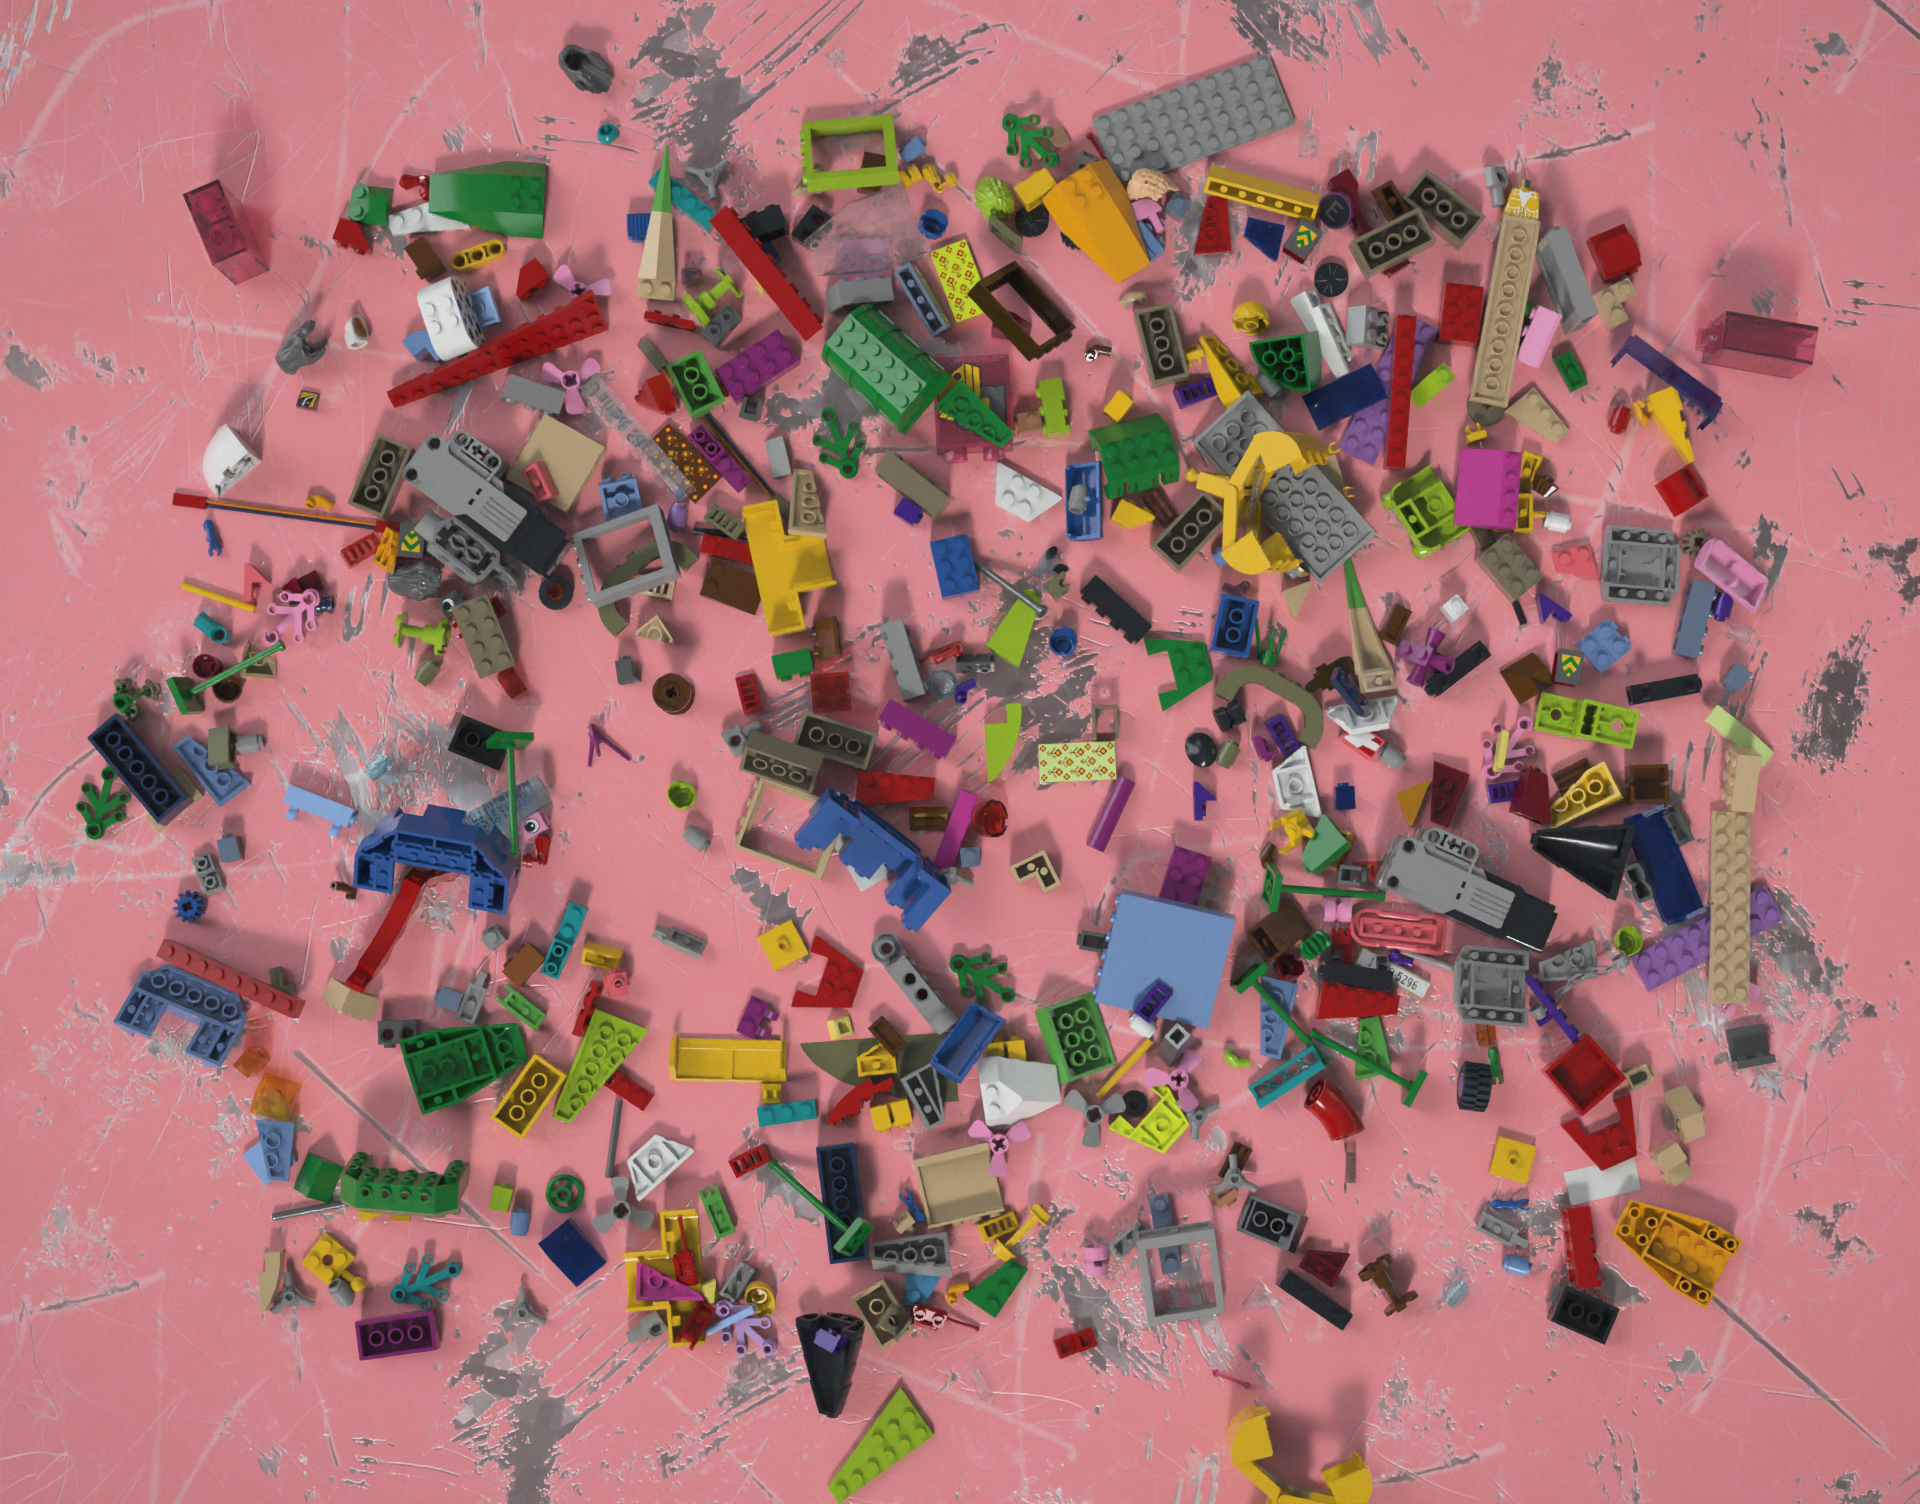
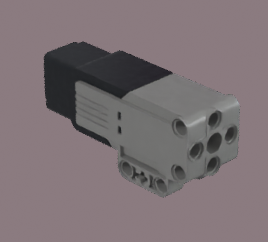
M456 431L449 441H446L437 433L429 435L404 468L403 478L498 549L512 557H516L537 574L549 578L572 548V543L570 542L572 536L546 518L542 510L503 483L502 480L510 468L509 463L467 431ZM482 452L487 455L485 458L481 456ZM469 455L473 457L475 460H477L479 463L484 465L486 468H488L490 471H492V473H490L482 466H480L478 463H476L474 460H472L469 457Z
M1436 827L1419 828L1413 838L1398 834L1396 838L1392 839L1374 879L1377 888L1486 937L1499 938L1534 953H1541L1558 916L1554 912L1556 906L1526 893L1519 885L1474 866L1479 856V849L1475 844ZM1469 847L1472 849V855H1471L1470 857H1469V855H1470V849H1469Z

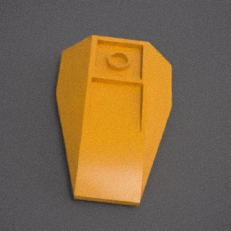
M1629 1199L1611 1232L1615 1238L1671 1290L1707 1309L1715 1294L1713 1288L1730 1257H1735L1743 1242L1742 1239L1710 1221Z

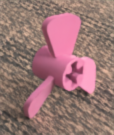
M567 265L560 266L553 275L556 283L569 290L572 299L578 296L575 292L582 289L585 292L592 289L595 296H609L612 293L609 279H601L587 287L584 283L575 281Z
M591 357L584 362L577 372L568 370L563 373L553 364L547 362L543 365L540 378L546 383L562 384L566 391H568L566 411L572 415L583 414L586 411V407L579 393L583 386L582 380L599 373L601 366ZM571 377H574V380L577 382L575 386H567V382H571Z
M1187 1050L1183 1054L1179 1069L1168 1074L1150 1067L1145 1072L1144 1083L1149 1088L1167 1084L1171 1090L1178 1091L1181 1109L1184 1112L1191 1111L1198 1106V1100L1186 1087L1189 1080L1187 1074L1201 1064L1202 1057L1192 1050ZM1181 1075L1183 1079L1180 1085H1176L1177 1082L1173 1081L1172 1078Z
M975 1120L968 1130L970 1137L989 1142L994 1154L988 1172L993 1177H1003L1008 1172L1004 1152L1007 1151L1009 1144L1028 1140L1031 1136L1029 1128L1023 1121L1015 1124L1005 1135L1003 1133L993 1134L981 1120ZM1002 1138L1004 1146L998 1149L993 1142L995 1139L998 1141Z

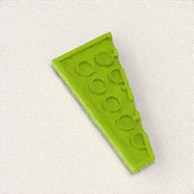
M595 1009L552 1117L571 1124L650 1030L602 1010Z
M901 1386L829 1484L828 1489L838 1504L934 1436V1433Z

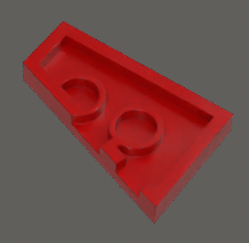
M1219 196L1207 197L1193 256L1231 253L1227 198Z
M598 980L590 981L589 987H592V989L585 995L583 1001L584 1009H581L572 1031L573 1035L581 1037L582 1033H586L589 1023H587L589 1015L593 1016L597 1007L594 1005L595 1000L601 997L604 989L601 987L602 982Z

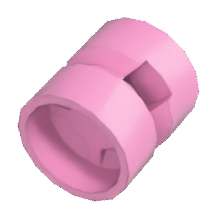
M1323 897V922H1334L1336 919L1339 922H1351V898L1340 897L1336 900L1335 897Z
M1084 1246L1083 1258L1086 1259V1262L1083 1263V1274L1090 1276L1108 1275V1263L1105 1262L1108 1258V1247Z

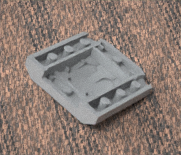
M1606 525L1603 534L1600 595L1602 601L1669 606L1673 595L1679 589L1681 549L1674 539L1673 530Z
M1473 945L1463 946L1454 963L1453 1003L1462 1023L1528 1028L1529 1008H1525L1526 971L1529 970V951Z

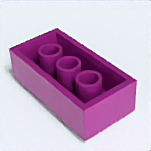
M777 329L714 371L737 406L743 402L744 396L750 398L799 366L800 361L780 330Z
M889 699L878 718L881 722L880 726L888 731L894 729L897 731V736L905 741L908 738L914 741L915 747L922 751L926 748L931 751L930 755L939 761L941 758L946 759L957 741V737L892 699Z
M1174 846L1158 897L1197 906L1212 857Z
M436 1308L363 1318L355 1321L359 1361L434 1351L441 1347Z

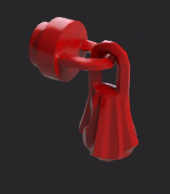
M404 174L400 177L399 185L405 190L424 186L425 188L419 190V195L422 197V200H429V176Z
M540 834L534 840L537 848V859L532 858V853H527V855H523V866L532 868L533 862H538L541 866L547 864L548 851L552 841L548 835ZM541 854L545 855V861L541 859Z

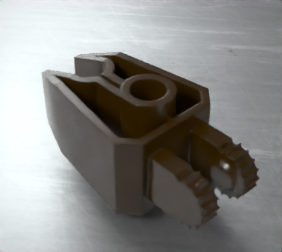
M1340 657L1329 665L1323 663L1315 668L1317 672L1313 674L1314 679L1307 682L1305 686L1307 692L1312 693L1320 688L1323 691L1327 688L1329 691L1334 689V686L1330 683L1334 668L1341 667L1345 673L1351 674L1354 669V662L1351 657Z

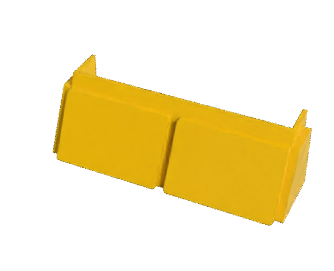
M675 1031L674 1039L670 1041V1078L675 1079V1081H731L735 1083L782 1084L787 1080V1041H784L783 1034H781V1040L678 1038L677 1031Z

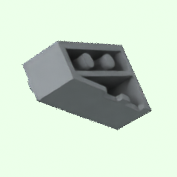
M510 374L505 377L499 399L513 405L524 406L525 409L530 411H541L543 415L546 414L553 418L554 415L560 414L566 392Z
M930 1063L899 1079L926 1131L945 1122L937 1072Z

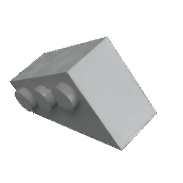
M875 276L867 280L866 277H859L855 281H849L848 278L839 279L837 283L825 291L829 314L835 313L840 308H846V311H851L852 307H860L864 304L873 303L876 306H883L894 301L891 278H884V276Z

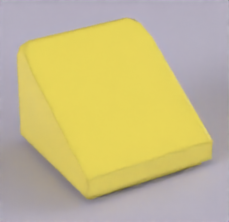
M849 1016L827 1021L831 1040L854 1034Z

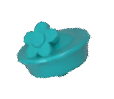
M604 124L598 129L597 139L602 143L612 144V141L618 138L620 131L613 124Z

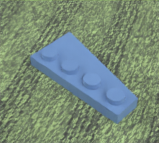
M188 735L172 746L219 807H222L251 785L249 781L232 768L218 770L216 766L210 767L208 765V750Z
M1262 975L1260 977V984L1291 1017L1299 985ZM1260 995V1055L1280 1060L1288 1025Z

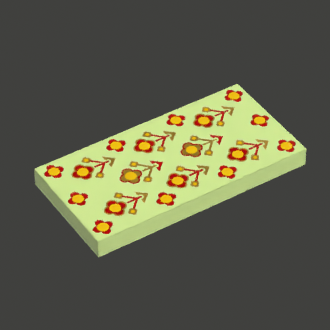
M1115 741L1038 744L1040 783L1116 780Z

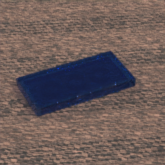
M1371 363L1302 396L1318 431L1388 398Z

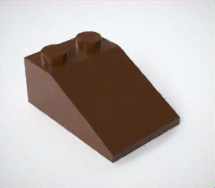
M715 559L711 560L699 595L702 598L755 616L761 601L756 575Z
M834 615L815 621V627H812V636L817 640V645L813 646L814 657H818L819 661L842 659L837 616Z

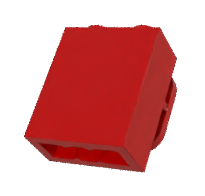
M1625 223L1592 236L1586 241L1603 283L1609 281L1612 284L1621 280V276L1625 274L1629 277L1639 272L1638 269L1642 266L1641 255L1634 238L1628 233Z

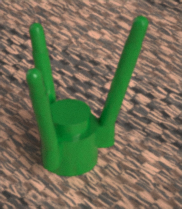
M1256 621L1257 660H1260V665L1275 666V662H1278L1279 653L1287 633L1286 629L1283 630L1276 652L1273 651L1275 632L1272 631L1268 650L1263 649L1262 653L1258 621Z

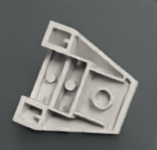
M998 1055L980 1057L978 1059L977 1066L985 1120L990 1131L1008 1129L1019 1121H1024L1061 1103L1056 1065L1035 1061H1021L1016 1058H1002V1056Z

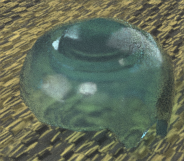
M938 669L933 671L928 677L927 688L937 698L948 699L957 691L958 681L950 671Z

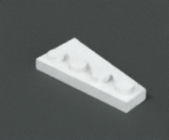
M429 202L389 215L388 221L393 236L460 229L471 230L469 225L428 213Z

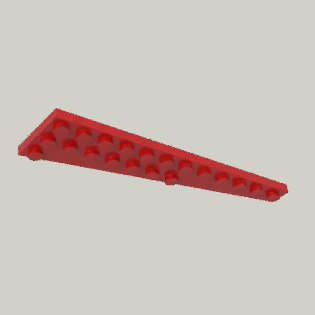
M591 289L571 299V303L564 307L561 305L555 307V311L546 316L544 313L537 316L536 321L532 323L525 322L479 345V348L469 351L467 355L461 358L457 356L451 359L452 362L445 366L439 365L435 367V370L429 374L423 373L387 391L388 398L393 407L397 408L609 330L593 290Z

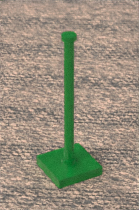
M280 639L271 647L195 687L189 677H171L167 679V685L181 715H195L204 712L205 710L197 695L198 693L278 651L286 650V646Z
M496 731L486 741V749H506L511 845L509 855L521 854V849L518 848L514 750H524L533 742L534 732Z
M1267 862L1261 896L1270 912H1277L1281 892L1379 900V902H1385L1386 892L1282 884L1283 874L1275 863Z
M1257 960L1230 987L1241 995L1245 990L1253 986L1307 1047L1311 1045L1315 1047L1327 1065L1331 1058L1324 1055L1258 982V978L1269 968L1264 962Z
M1313 1027L1308 1036L1310 1039H1316L1403 1086L1407 1093L1401 1104L1408 1108L1411 1107L1428 1075L1427 1072L1422 1069L1418 1070L1414 1080L1408 1081L1324 1036Z
M774 1158L769 1162L767 1167L770 1170L773 1169L844 1232V1235L835 1244L834 1248L839 1253L851 1257L875 1226L871 1222L857 1217L849 1227L778 1164V1160Z

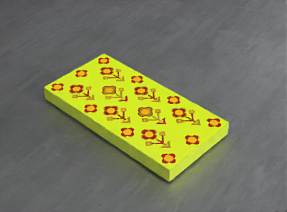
M964 239L930 252L956 324L984 314L967 295L981 279L966 240Z

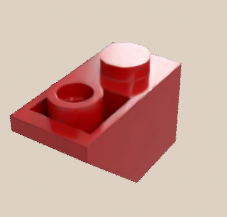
M340 217L332 237L337 243L336 246L346 250L348 247L355 249L354 252L365 256V254L372 255L373 251L359 224Z
M536 257L520 268L516 296L520 301L530 299L536 290L544 289L551 280Z

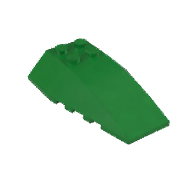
M504 161L430 174L428 213L456 220L469 226L472 225L488 232L498 233V235L505 237L543 239L546 163Z
M517 1023L439 1028L399 1041L405 1066L422 1115L462 1102L529 1060Z

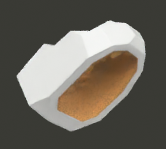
M359 315L351 316L345 325L344 338L349 349L363 348L369 343L367 325Z

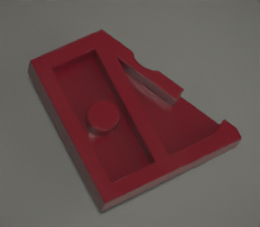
M1307 1250L1298 1267L1328 1286L1333 1287L1350 1254L1345 1252Z

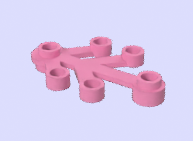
M312 588L306 589L302 594L292 593L289 590L280 593V600L284 603L301 601L297 607L279 606L277 603L268 605L267 612L270 615H289L275 629H269L264 633L266 643L270 645L276 644V641L281 639V634L293 622L295 626L294 642L298 644L304 642L306 634L303 632V612L306 609L308 621H306L305 626L307 630L313 631L319 627V623L315 619V607L319 605L321 597L319 592ZM285 593L288 595V600L284 598ZM310 595L314 597L313 601L310 600ZM272 606L276 608V612L272 611ZM310 622L314 623V628L310 626ZM272 633H275L276 639L272 637ZM298 634L302 637L301 641L297 638Z
M1523 716L1517 720V728L1508 740L1506 759L1520 756L1531 757L1535 754V748L1531 745L1512 750L1523 732L1532 729L1533 721L1530 717ZM1522 721L1527 723L1526 728L1521 727ZM1496 723L1491 727V732L1495 735L1496 744L1500 732H1495L1494 727L1499 726L1500 732L1504 730L1500 723ZM1490 739L1481 741L1480 747L1484 750L1486 764L1482 768V775L1485 779L1494 781L1500 777L1501 773L1513 771L1519 773L1524 769L1523 762L1515 761L1511 765H1504V769L1500 772L1490 775L1488 770L1493 768L1494 763L1491 751L1493 743ZM1485 741L1489 742V748L1483 746ZM1528 747L1532 749L1530 755L1526 753V748ZM1516 763L1521 765L1520 770L1515 769Z

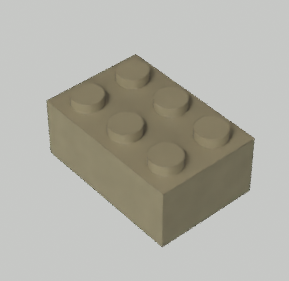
M1508 533L1474 559L1510 603L1516 601L1544 578L1543 574Z

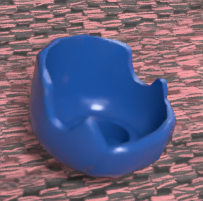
M936 209L926 210L918 223L920 233L926 238L933 240L941 238L948 226L946 216Z
M1062 626L1060 629L1053 631L1049 639L1050 650L1057 656H1069L1075 652L1078 646L1077 634L1072 628Z

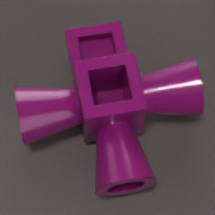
M1428 628L1425 646L1402 638L1394 656L1416 665L1406 678L1408 683L1423 688L1427 671L1436 673L1437 670H1440L1446 675L1453 671L1455 658L1442 655L1436 651L1446 637V634L1434 628Z

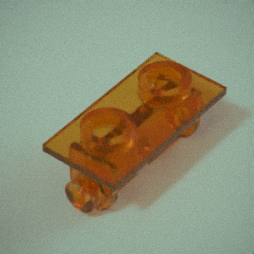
M1476 1024L1478 1046L1496 1044L1495 1026L1489 1027V1025Z

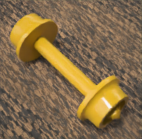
M1038 1203L1028 1207V1211L1033 1216L1005 1244L998 1238L996 1239V1244L992 1247V1250L996 1253V1258H1001L1004 1262H1007L1010 1258H1015L1016 1256L1010 1249L1038 1221L1043 1226H1047L1046 1222L1051 1217L1046 1212L1047 1207H1041Z

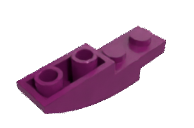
M700 424L688 435L693 444L737 493L752 482L751 478L703 424Z

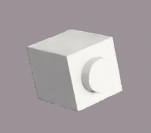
M1457 594L1439 608L1450 623L1454 622L1469 609Z

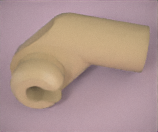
M1130 291L1119 303L1123 308L1129 306L1133 301H1139L1143 305L1148 302V297L1144 291Z

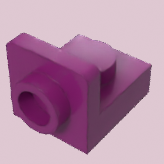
M1260 735L1251 739L1259 761L1264 759L1265 762L1276 759L1275 755L1279 753V750L1267 753L1269 747L1265 738L1262 739Z

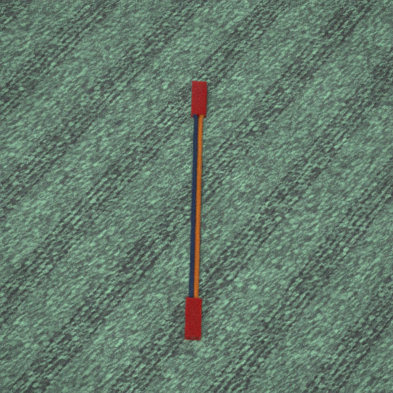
M174 493L172 501L173 506L202 510L215 508L372 529L376 533L382 534L386 527L398 532V526L400 525L398 522L383 520L370 522L209 500L208 497Z

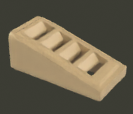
M671 581L666 583L669 585L667 594H664L665 584L661 585L660 593H656L657 587H655L652 592L646 590L638 594L673 601L677 582Z

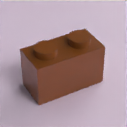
M523 943L516 950L518 954L514 959L509 958L503 965L504 970L502 973L518 987H522L546 959L531 943L526 945Z

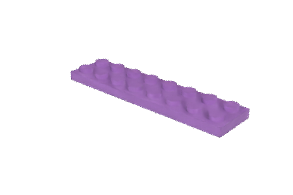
M1418 319L1416 320L1412 384L1438 331L1437 328ZM1393 336L1339 449L1342 448L1341 452L1371 466L1374 465L1385 442Z
M1766 885L1750 892V937L1784 919ZM1709 915L1629 957L1647 992L1709 960Z

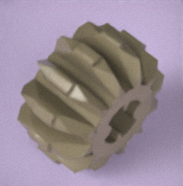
M1694 527L1691 531L1687 530L1685 532L1686 536L1681 537V541L1685 543L1681 544L1680 548H1686L1683 554L1690 553V559H1693L1695 556L1697 558L1701 548L1710 540L1707 538L1710 536L1709 532L1704 534V528H1700L1698 531ZM1698 540L1699 544L1697 547H1695V541Z

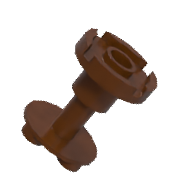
M669 673L658 678L652 690V696L657 706L671 715L685 714L694 703L695 694L693 687L684 677L678 674Z
M1386 1253L1376 1258L1377 1261L1374 1263L1370 1262L1358 1273V1276L1362 1282L1372 1279L1379 1289L1383 1288L1392 1300V1303L1383 1311L1386 1317H1388L1395 1311L1397 1313L1403 1311L1407 1307L1406 1303L1415 1300L1419 1295L1415 1290L1403 1295L1399 1292L1392 1282L1395 1278L1387 1268L1393 1263L1394 1259L1389 1253Z

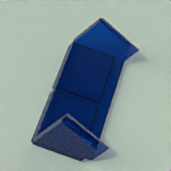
M1636 334L1634 337L1630 335L1610 361L1613 364L1611 367H1614L1627 353L1706 411L1707 414L1696 430L1699 428L1703 430L1716 418L1723 405L1720 396Z
M1662 803L1624 818V823L1622 824L1636 826L1631 847L1637 861L1642 860L1648 869V877L1653 881L1656 888V895L1653 898L1662 921L1666 922L1667 926L1687 921L1708 911L1707 907L1714 903L1703 905L1679 846L1675 844L1676 841L1671 833L1672 830L1668 827L1665 819L1662 818L1664 816L1663 810L1671 807L1672 804L1664 806Z

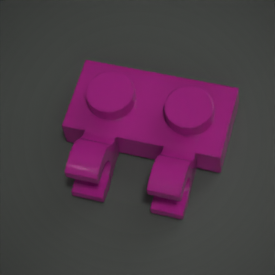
M751 996L736 1031L753 1039L756 1034L769 1039L772 1032L760 1027L764 1016L777 1021L780 1014L768 1009L770 1003Z

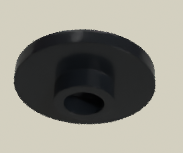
M1130 1090L1123 1095L1122 1098L1126 1104L1124 1113L1126 1115L1139 1117L1145 1113L1148 1107V1100L1141 1091Z

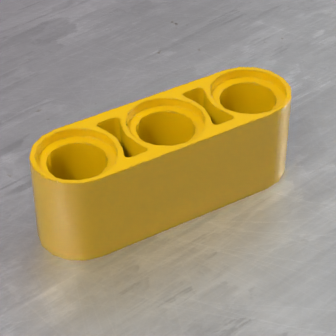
M497 239L490 240L454 254L451 258V264L458 273H467L502 260L506 256V248L501 241ZM495 246L501 247L500 252L496 254L492 253V249ZM477 253H483V257L480 260H475L474 257ZM459 260H465L464 266L457 267Z

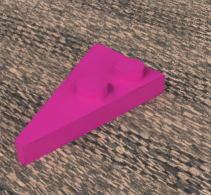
M637 1262L636 1300H705V1295L642 1262Z

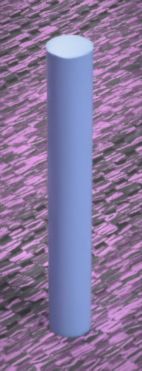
M751 1305L706 1328V1334L709 1336L757 1311L756 1307Z

